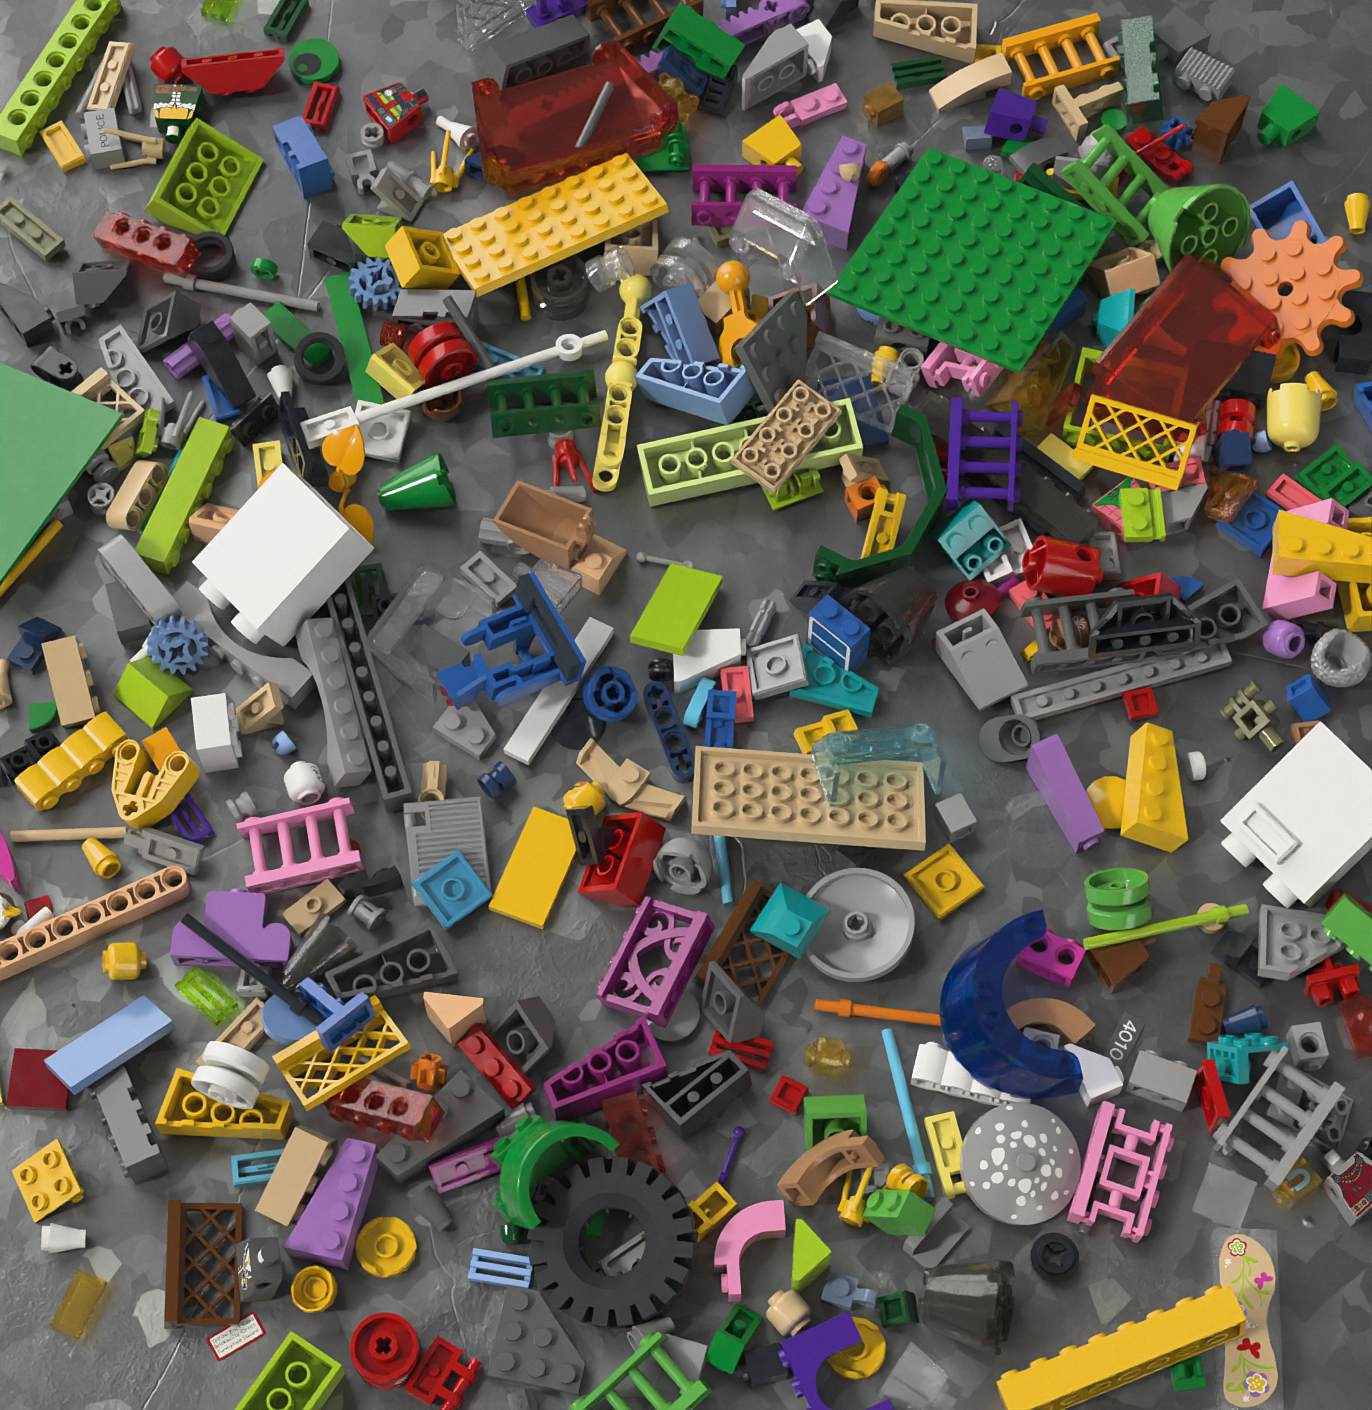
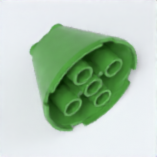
M1211 184L1174 187L1164 191L1159 196H1154L1149 203V231L1152 233L1173 277L1192 282L1193 286L1208 283L1222 274L1220 265L1223 259L1233 257L1238 247L1243 248L1247 239L1251 220L1250 206L1245 195L1231 185Z

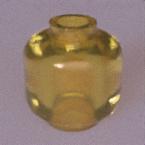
M816 1037L811 1043H807L804 1052V1064L806 1067H809V1071L813 1075L837 1077L841 1074L843 1068H848L850 1052L845 1050L844 1043L840 1039Z

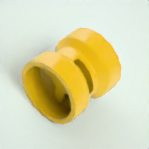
M905 1163L896 1165L888 1174L886 1180L888 1189L910 1190L921 1199L925 1197L929 1189L928 1180L920 1174H915L914 1170Z

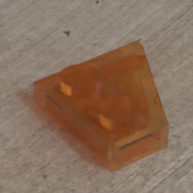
M1211 465L1209 467L1210 478L1209 484H1207V499L1205 500L1204 511L1206 517L1230 524L1258 487L1257 480L1239 473L1220 474L1217 466Z

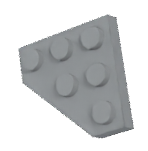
M1261 904L1259 911L1258 976L1288 981L1343 950L1347 945L1339 938L1337 941H1334L1322 930L1325 927L1321 924L1322 918L1326 914Z

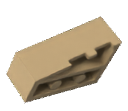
M74 635L42 643L62 727L67 729L87 724L97 716V713L101 712L98 697L92 694L91 686L94 685V679L91 669L86 667L85 658H88L84 642H80Z
M306 1124L296 1126L255 1211L287 1227L293 1224L294 1221L298 1222L306 1209V1205L303 1202L308 1193L313 1194L320 1179L317 1176L322 1166L325 1167L333 1153L332 1147L336 1139Z

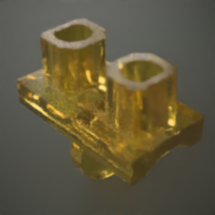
M663 72L659 76L660 80L657 86L651 92L657 98L655 104L660 110L667 108L674 117L679 118L681 122H686L689 114L696 110L700 101L695 94L688 95L683 90V82L678 77L672 78L667 72Z

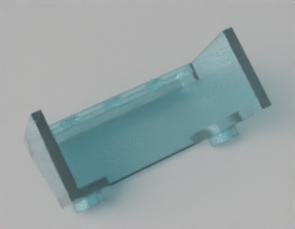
M917 723L832 732L812 744L811 758L830 807L836 805L840 777L837 765L919 756L934 794L941 795L946 759L934 730L926 724Z

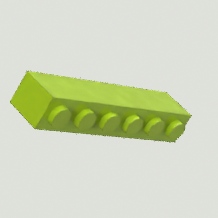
M202 417L198 418L135 548L137 554L150 570L168 575L171 568L178 564L180 558L179 551L182 545L188 542L191 535L189 517L202 507L201 505L205 498H209L213 488L212 482L215 476H219L222 471L223 459L226 453L229 454L233 448L234 438H232L229 426Z

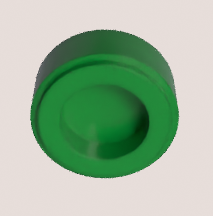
M1109 109L1103 113L1100 126L1108 124L1118 134H1121L1126 128L1127 117L1118 109Z
M264 258L253 259L250 267L252 274L263 279L275 278L278 270L276 263Z

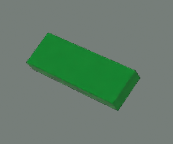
M279 301L263 314L271 322L274 336L293 353H295V348L299 341L307 334L313 333ZM312 344L306 349L303 360L312 370H315L333 355V351L326 344Z

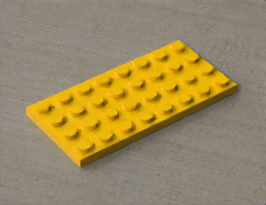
M625 153L615 156L612 160L603 164L593 166L578 175L570 176L553 186L545 187L528 197H522L510 205L497 208L494 212L480 218H475L467 224L452 228L443 235L460 273L470 288L476 290L477 297L666 214L669 210L667 203L630 156Z

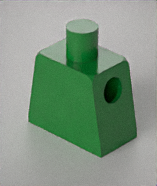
M1281 84L1260 114L1257 126L1261 131L1257 134V138L1263 145H1269L1275 140L1282 146H1288L1316 127L1320 111Z

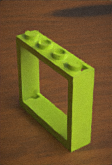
M1082 347L1061 437L1064 443L1076 447L1082 427L1073 426V421L1085 372L1174 391L1169 417L1178 419L1188 370ZM1167 423L1168 428L1174 426L1172 424ZM1173 429L1172 431H1170L1171 434H1172V436H1173V438H1174V434H1175V429ZM1090 430L1087 432L1085 443L1096 446L1104 441L1099 431ZM1105 433L1108 439L1114 436V434ZM1165 434L1163 445L1155 444L1160 454L1172 448V443L1167 434ZM1123 436L1110 441L1115 452L1123 453L1130 449ZM1130 438L1134 447L1144 442L1141 440ZM1149 443L1136 449L1142 460L1149 461L1157 457ZM1106 444L1101 446L1102 448L1108 449ZM1132 452L1127 454L1128 456L1134 457ZM1170 454L1162 457L1165 463L1168 462ZM1159 460L1153 462L1155 464H1160Z

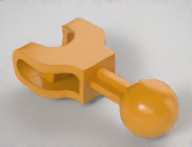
M728 261L719 267L716 274V282L720 290L729 295L733 314L723 318L724 330L719 338L718 349L722 364L741 366L743 364L734 348L761 319L759 312L747 309L744 291L750 282V273L747 267L738 261Z

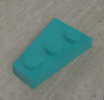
M804 643L803 654L809 685L790 690V696L840 710L849 709L852 713L872 717L879 688L852 671L847 672L834 664V660L827 656H821L813 651V647Z

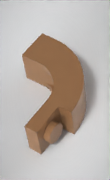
M1052 998L1028 999L1014 1004L1003 1012L1000 1021L1002 1024L989 1035L991 1039L988 1050L997 1057L1023 1034L1025 1027L1060 1035L1059 1041L1064 1046L1070 1043L1079 1047L1093 1034L1096 1024L1081 1010L1064 1001Z
M854 1129L843 1131L821 1141L804 1153L786 1171L777 1186L793 1207L814 1205L827 1186L836 1178L854 1169L879 1167L885 1157L878 1149L875 1141L869 1136L859 1137Z

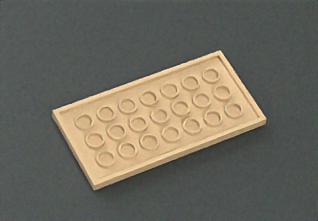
M696 746L691 834L925 851L923 763Z

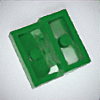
M1335 444L1295 476L1305 489L1322 501L1333 498L1343 507L1372 485V476L1359 461L1354 464L1338 444Z

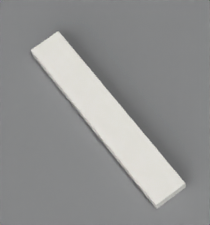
M589 617L574 640L586 659L580 681L566 687L562 681H558L543 688L503 749L506 755L527 765L531 763L615 633L613 627Z

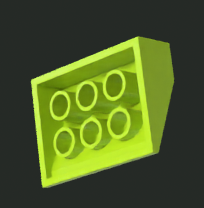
M196 118L187 129L144 211L167 225L196 235L202 232L214 231L225 236L264 159Z

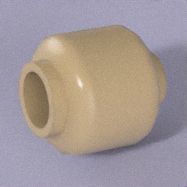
M779 1290L767 1301L770 1307L766 1312V1317L782 1336L800 1334L812 1322L810 1319L812 1314L810 1306L795 1290L787 1291L786 1293Z

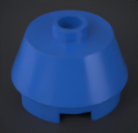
M613 666L595 669L587 677L584 684L583 702L586 709L595 717L608 722H616L626 718L632 712L638 698V691L635 689V685L630 678L631 675L627 671Z

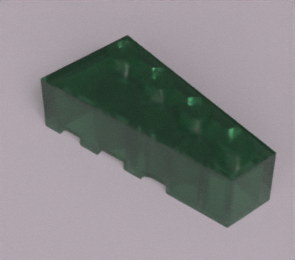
M1149 15L1121 20L1122 30H1117L1119 46L1123 45L1124 53L1120 54L1121 68L1126 71V77H1122L1124 93L1127 92L1128 100L1125 101L1126 116L1132 117L1133 125L1164 120L1153 17Z

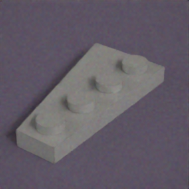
M121 324L98 339L113 381L145 411H149V408L159 410V399L161 397L165 399V413L177 406ZM121 408L125 418H129L136 412L133 408ZM144 417L129 429L131 435L142 429Z

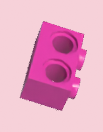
M1032 925L1018 953L1015 965L1069 989L1083 960L1086 949L1082 948L1080 943L1073 939H1063L1054 935V932L1049 928ZM1039 944L1044 947L1045 951L1036 952L1031 946ZM1062 956L1068 957L1072 964H1062L1058 958Z

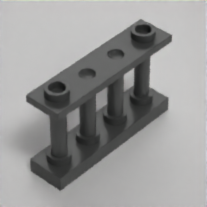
M1114 588L1104 593L1052 599L1034 597L1024 602L1019 612L1020 618L1032 617L1039 652L1034 654L1030 663L1032 675L1142 662L1147 652L1089 659L1088 647L1081 648V646L1077 645L1071 612L1087 610L1092 630L1100 620L1098 609L1109 608L1116 599L1134 597V589ZM1059 613L1066 649L1053 651V649H1050L1043 615Z

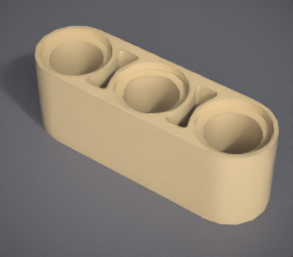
M139 460L133 465L107 510L106 521L109 527L128 531L139 530L167 482L168 468L164 463Z

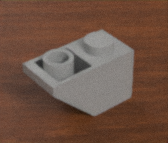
M1206 483L1198 485L1189 484L1177 491L1171 492L1166 490L1161 492L1166 536L1188 530L1204 500L1208 488Z

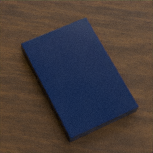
M869 372L817 382L818 394L830 402L850 398L863 450L889 445V438Z

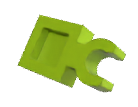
M149 408V411H145L143 427L139 432L135 456L146 458L156 451L159 443V437L156 436V425L160 417L159 410Z

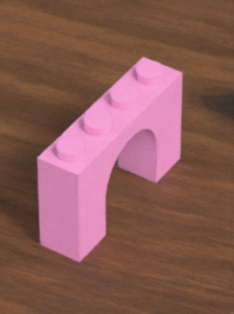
M1333 498L1286 511L1347 529L1349 510ZM1272 553L1262 609L1277 620H1287L1333 608L1337 583L1320 571L1298 577L1273 575Z

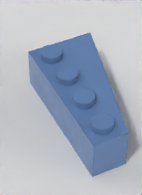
M650 358L635 375L644 399L724 425H730L756 393V389L743 365L738 369L731 368L729 364L719 363L718 367L706 366L704 362L695 361L688 365L683 364L682 360Z

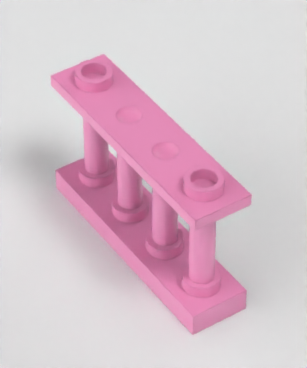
M337 797L329 800L328 803L263 818L250 817L244 822L236 823L243 839L250 838L255 872L252 875L245 876L246 887L249 892L268 894L325 881L327 878L329 880L354 872L366 871L364 860L359 850H351L346 816L356 813L350 798ZM334 819L340 852L335 856L324 857L317 822ZM306 825L311 859L309 862L297 864L294 861L289 829ZM278 832L283 865L281 868L269 871L266 869L261 835Z

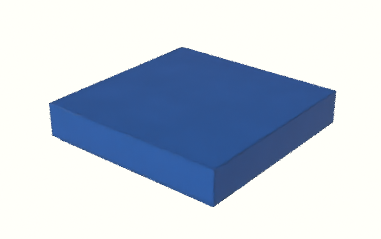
M1247 486L1217 521L1215 528L1258 557H1261L1273 543V525L1278 511L1285 510Z

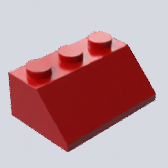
M644 812L605 816L601 827L615 826V833L603 863L587 865L577 893L619 907L640 905L645 894L649 876L653 871V861L662 845L666 828Z

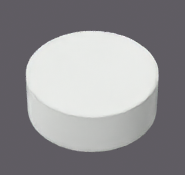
M1199 751L1187 753L1185 766L1189 779L1191 781L1204 779L1206 775L1204 756Z

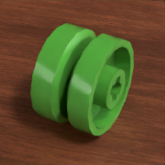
M1112 868L1093 873L1085 879V897L1090 901L1087 905V917L1091 926L1105 930H1125L1144 925L1151 920L1153 915L1152 903L1148 897L1150 882L1146 872L1133 868Z

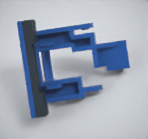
M534 571L518 577L519 580H517V587H515L516 590L513 595L517 606L480 620L478 627L469 630L461 637V641L465 646H470L483 640L489 651L514 640L513 651L516 655H520L524 663L513 666L509 662L489 670L481 654L477 653L474 655L471 666L464 667L462 663L437 671V676L443 685L441 694L449 696L446 701L447 705L455 706L456 710L469 706L478 693L484 690L490 702L496 700L499 706H503L558 681H562L565 687L580 681L586 659ZM537 635L547 653L534 658L529 648Z

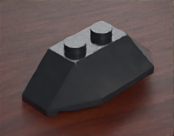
M1172 593L1116 599L1089 633L1088 657L1089 659L1198 646L1200 644L1202 622Z

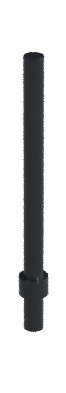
M189 913L182 918V924L290 1006L289 1010L298 1017L302 1015L316 1027L326 1020V1018L309 1006V1001L301 995L298 997Z

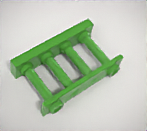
M1106 124L1091 134L1098 143L1082 162L1077 159L1066 165L1060 174L1097 213L1117 220L1113 230L1129 247H1133L1145 241L1149 236L1143 224L1149 216L1150 200L1136 218L1130 214L1125 206L1140 188L1152 199L1154 196H1159L1164 191L1170 189V187L1154 174L1123 141L1115 129ZM1106 150L1116 161L1099 181L1090 171V168ZM1124 169L1134 180L1117 200L1108 190V187Z
M651 1332L639 1342L641 1348L587 1398L584 1396L580 1397L569 1409L592 1410L605 1397L615 1410H632L614 1389L627 1376L635 1383L656 1410H693L713 1389L704 1380L690 1381L660 1346L668 1339L667 1335L662 1332H657L656 1334ZM650 1355L655 1358L681 1389L679 1393L682 1396L673 1404L671 1401L666 1402L638 1369V1366Z

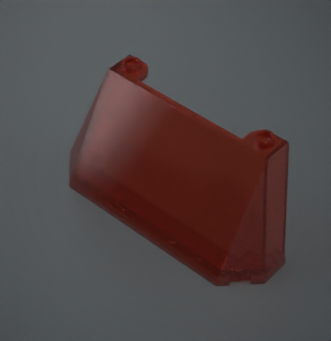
M617 40L598 45L592 52L591 64L500 90L497 81L493 78H484L471 82L483 179L485 183L491 186L495 185L503 189L505 193L514 196L564 181L570 176L579 175L588 171L593 166H599L612 160L618 155L627 153L631 159H636L655 153L662 146L661 140L668 131L673 132L679 124L677 101L659 85ZM605 82L614 84L615 88L588 144L574 148Z
M1185 255L1095 361L1092 373L1096 374L1093 390L1088 389L1085 399L1087 406L1091 395L1095 394L1196 424L1198 428L1194 443L1199 436L1205 433L1207 428L1204 410L1260 343L1262 348L1270 349L1279 342L1281 331L1277 317L1211 259ZM1096 402L1093 412L1098 421L1111 416L1105 404ZM1113 407V409H1114L1115 412H1118V411L1122 410V409H1118V408ZM1125 411L1117 415L1123 427L1129 428L1138 423L1132 412ZM1139 415L1140 418H1141V420H1144V419L1148 418V417ZM1114 418L1106 421L1108 423L1117 425ZM1151 419L1144 423L1149 434L1157 435L1164 431L1159 420ZM1166 423L1168 428L1174 426L1172 424ZM1140 426L1134 428V430L1143 432ZM1177 427L1170 432L1175 441L1183 443L1187 441L1190 430ZM1167 434L1160 436L1169 439Z

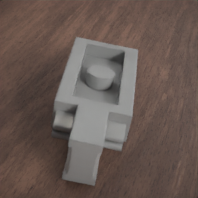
M144 827L142 830L131 828V830L125 833L123 844L138 848V853L142 854V858L168 867L179 866L186 873L196 875L200 871L204 845L152 828Z

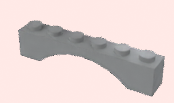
M188 581L172 596L182 611V614L177 616L175 621H180L182 616H185V622L188 624L195 620V628L203 627L204 636L209 638V650L217 658L222 659L224 657L227 659L231 667L239 674L246 673L250 676L252 682L259 689L268 682L278 683L283 706L288 704L293 709H296L317 686L310 670L295 659L262 656L248 651L232 641L215 621L209 599Z
M306 619L295 636L301 660L312 673L321 696L327 729V763L333 787L361 785L372 770L333 619Z

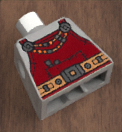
M1333 1148L1320 1160L1332 1173L1323 1183V1188L1346 1222L1352 1226L1372 1209V1161L1360 1152H1356L1345 1161Z

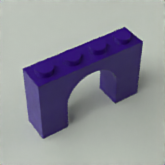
M849 1311L780 1343L782 1350L777 1353L784 1368L790 1369L794 1380L790 1381L791 1387L797 1399L803 1398L807 1406L806 1410H831L822 1402L816 1389V1374L819 1366L831 1356L860 1344L862 1341ZM887 1399L865 1410H894L890 1400Z

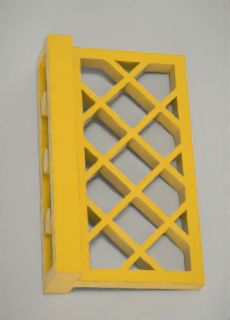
M1092 394L1072 459L1177 491L1183 481V474L1198 425ZM1096 402L1105 404L1111 416L1098 421L1093 412ZM1113 407L1118 408V409H1122V410H1120V411H1118V412H1115L1114 409H1113ZM1125 411L1132 412L1138 422L1127 429H1124L1117 416ZM1139 415H1142V416H1145V417H1148V418H1146V419H1144V420H1141V418H1140ZM1092 418L1094 425L1089 427ZM1114 418L1121 432L1108 439L1101 424ZM1151 419L1159 420L1164 429L1163 432L1153 437L1150 436L1144 425L1145 422ZM1166 423L1172 424L1174 426L1168 428ZM1140 426L1147 440L1134 447L1127 432ZM1097 427L1104 440L1096 446L1085 443L1087 432ZM1177 427L1189 429L1187 441L1177 445L1170 431ZM1167 434L1174 448L1160 454L1153 440ZM1123 435L1130 449L1123 453L1115 452L1110 441ZM1147 443L1150 444L1157 456L1149 461L1142 460L1136 449ZM1106 444L1108 449L1102 448L1101 446ZM1185 446L1184 452L1182 454L1179 448ZM1176 451L1181 460L1179 469L1168 468L1162 457ZM1132 452L1134 457L1128 456L1127 454ZM1159 460L1161 465L1155 464L1153 462Z
M376 995L369 998L376 1017L331 1053L323 1047L315 1030L272 1056L282 1077L292 1088L306 1111L311 1110L411 1049L409 1042L383 1009ZM385 1023L382 1032L372 1031ZM359 1039L356 1047H346ZM367 1039L378 1040L376 1048H364ZM386 1040H398L400 1042L390 1049H383ZM333 1055L330 1063H321V1061ZM341 1055H353L350 1064L339 1063ZM360 1056H372L371 1060L366 1064H358ZM308 1070L304 1079L294 1078ZM316 1070L327 1071L323 1080L312 1079ZM335 1071L346 1072L343 1078L332 1080ZM309 1087L320 1088L319 1092L308 1099L305 1097Z

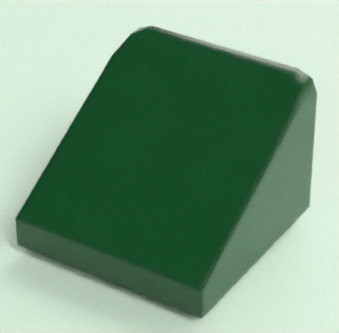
M903 1290L878 1297L882 1328L919 1323L914 1293Z

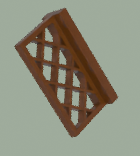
M752 878L692 982L703 988L709 962L715 961L724 971L730 970L732 979L741 988L755 985L758 994L756 1003L758 1006H761L790 954L784 951L772 955L769 942L760 937L747 940L744 927L747 924L755 923L759 917L758 903L763 897L769 901L773 893L761 887L763 883ZM754 911L756 917L750 918ZM741 936L742 941L736 942L738 937ZM763 941L767 956L753 959L749 945ZM744 946L748 961L733 964L730 955L731 949ZM780 958L777 965H775L774 959ZM727 959L728 966L722 967L723 963ZM769 961L772 970L771 976L758 979L754 964ZM750 966L753 981L739 984L735 969ZM761 983H766L765 986H764V988H763V990H762L760 984H761Z
M168 1200L164 1329H176L177 1326H239L240 1289L236 1247L235 1252L226 1261L214 1248L225 1238L234 1246L241 1242L242 1203H181V1200ZM187 1211H200L207 1220L198 1229L194 1230L186 1222ZM222 1212H236L235 1223L227 1231L215 1220ZM210 1223L222 1233L211 1246L199 1235ZM186 1229L191 1233V1235L187 1239ZM234 1230H235V1239L230 1235V1233H231L232 1231H234ZM194 1238L206 1248L195 1261L185 1252L186 1245ZM209 1253L222 1264L210 1276L198 1265ZM185 1259L190 1263V1265L186 1269ZM235 1259L233 1269L229 1264ZM193 1268L206 1279L194 1291L184 1282L185 1276ZM224 1268L234 1276V1283L225 1291L213 1280ZM208 1283L221 1294L210 1306L197 1295ZM184 1289L190 1294L185 1300ZM233 1289L234 1300L228 1295ZM193 1298L205 1309L197 1318H183L184 1306ZM225 1298L233 1306V1318H220L212 1309ZM209 1313L213 1318L204 1317Z

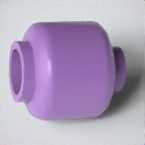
M1276 620L1271 622L1264 631L1263 646L1267 652L1277 657L1292 659L1304 647V632L1296 624L1286 620Z

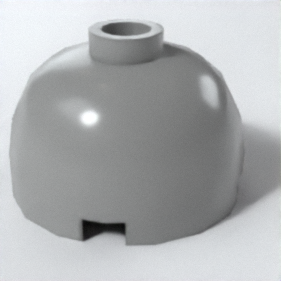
M677 837L665 843L653 861V870L662 883L665 879L668 883L673 884L670 887L671 890L685 895L697 894L705 887L713 871L712 857L708 849L697 840L688 837Z

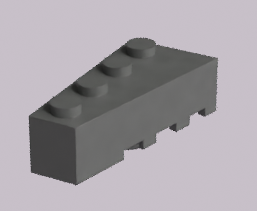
M570 15L543 26H537L532 30L518 33L502 41H496L489 45L482 82L500 102L506 98L505 93L512 89L516 91L526 87L524 82L535 76L538 79L546 76L554 65L560 68L585 54L590 34L574 15Z
M460 1070L376 1155L378 1165L401 1186L429 1168L428 1163L441 1159L446 1155H451L458 1150V1147L484 1134L485 1130L505 1117L504 1108Z

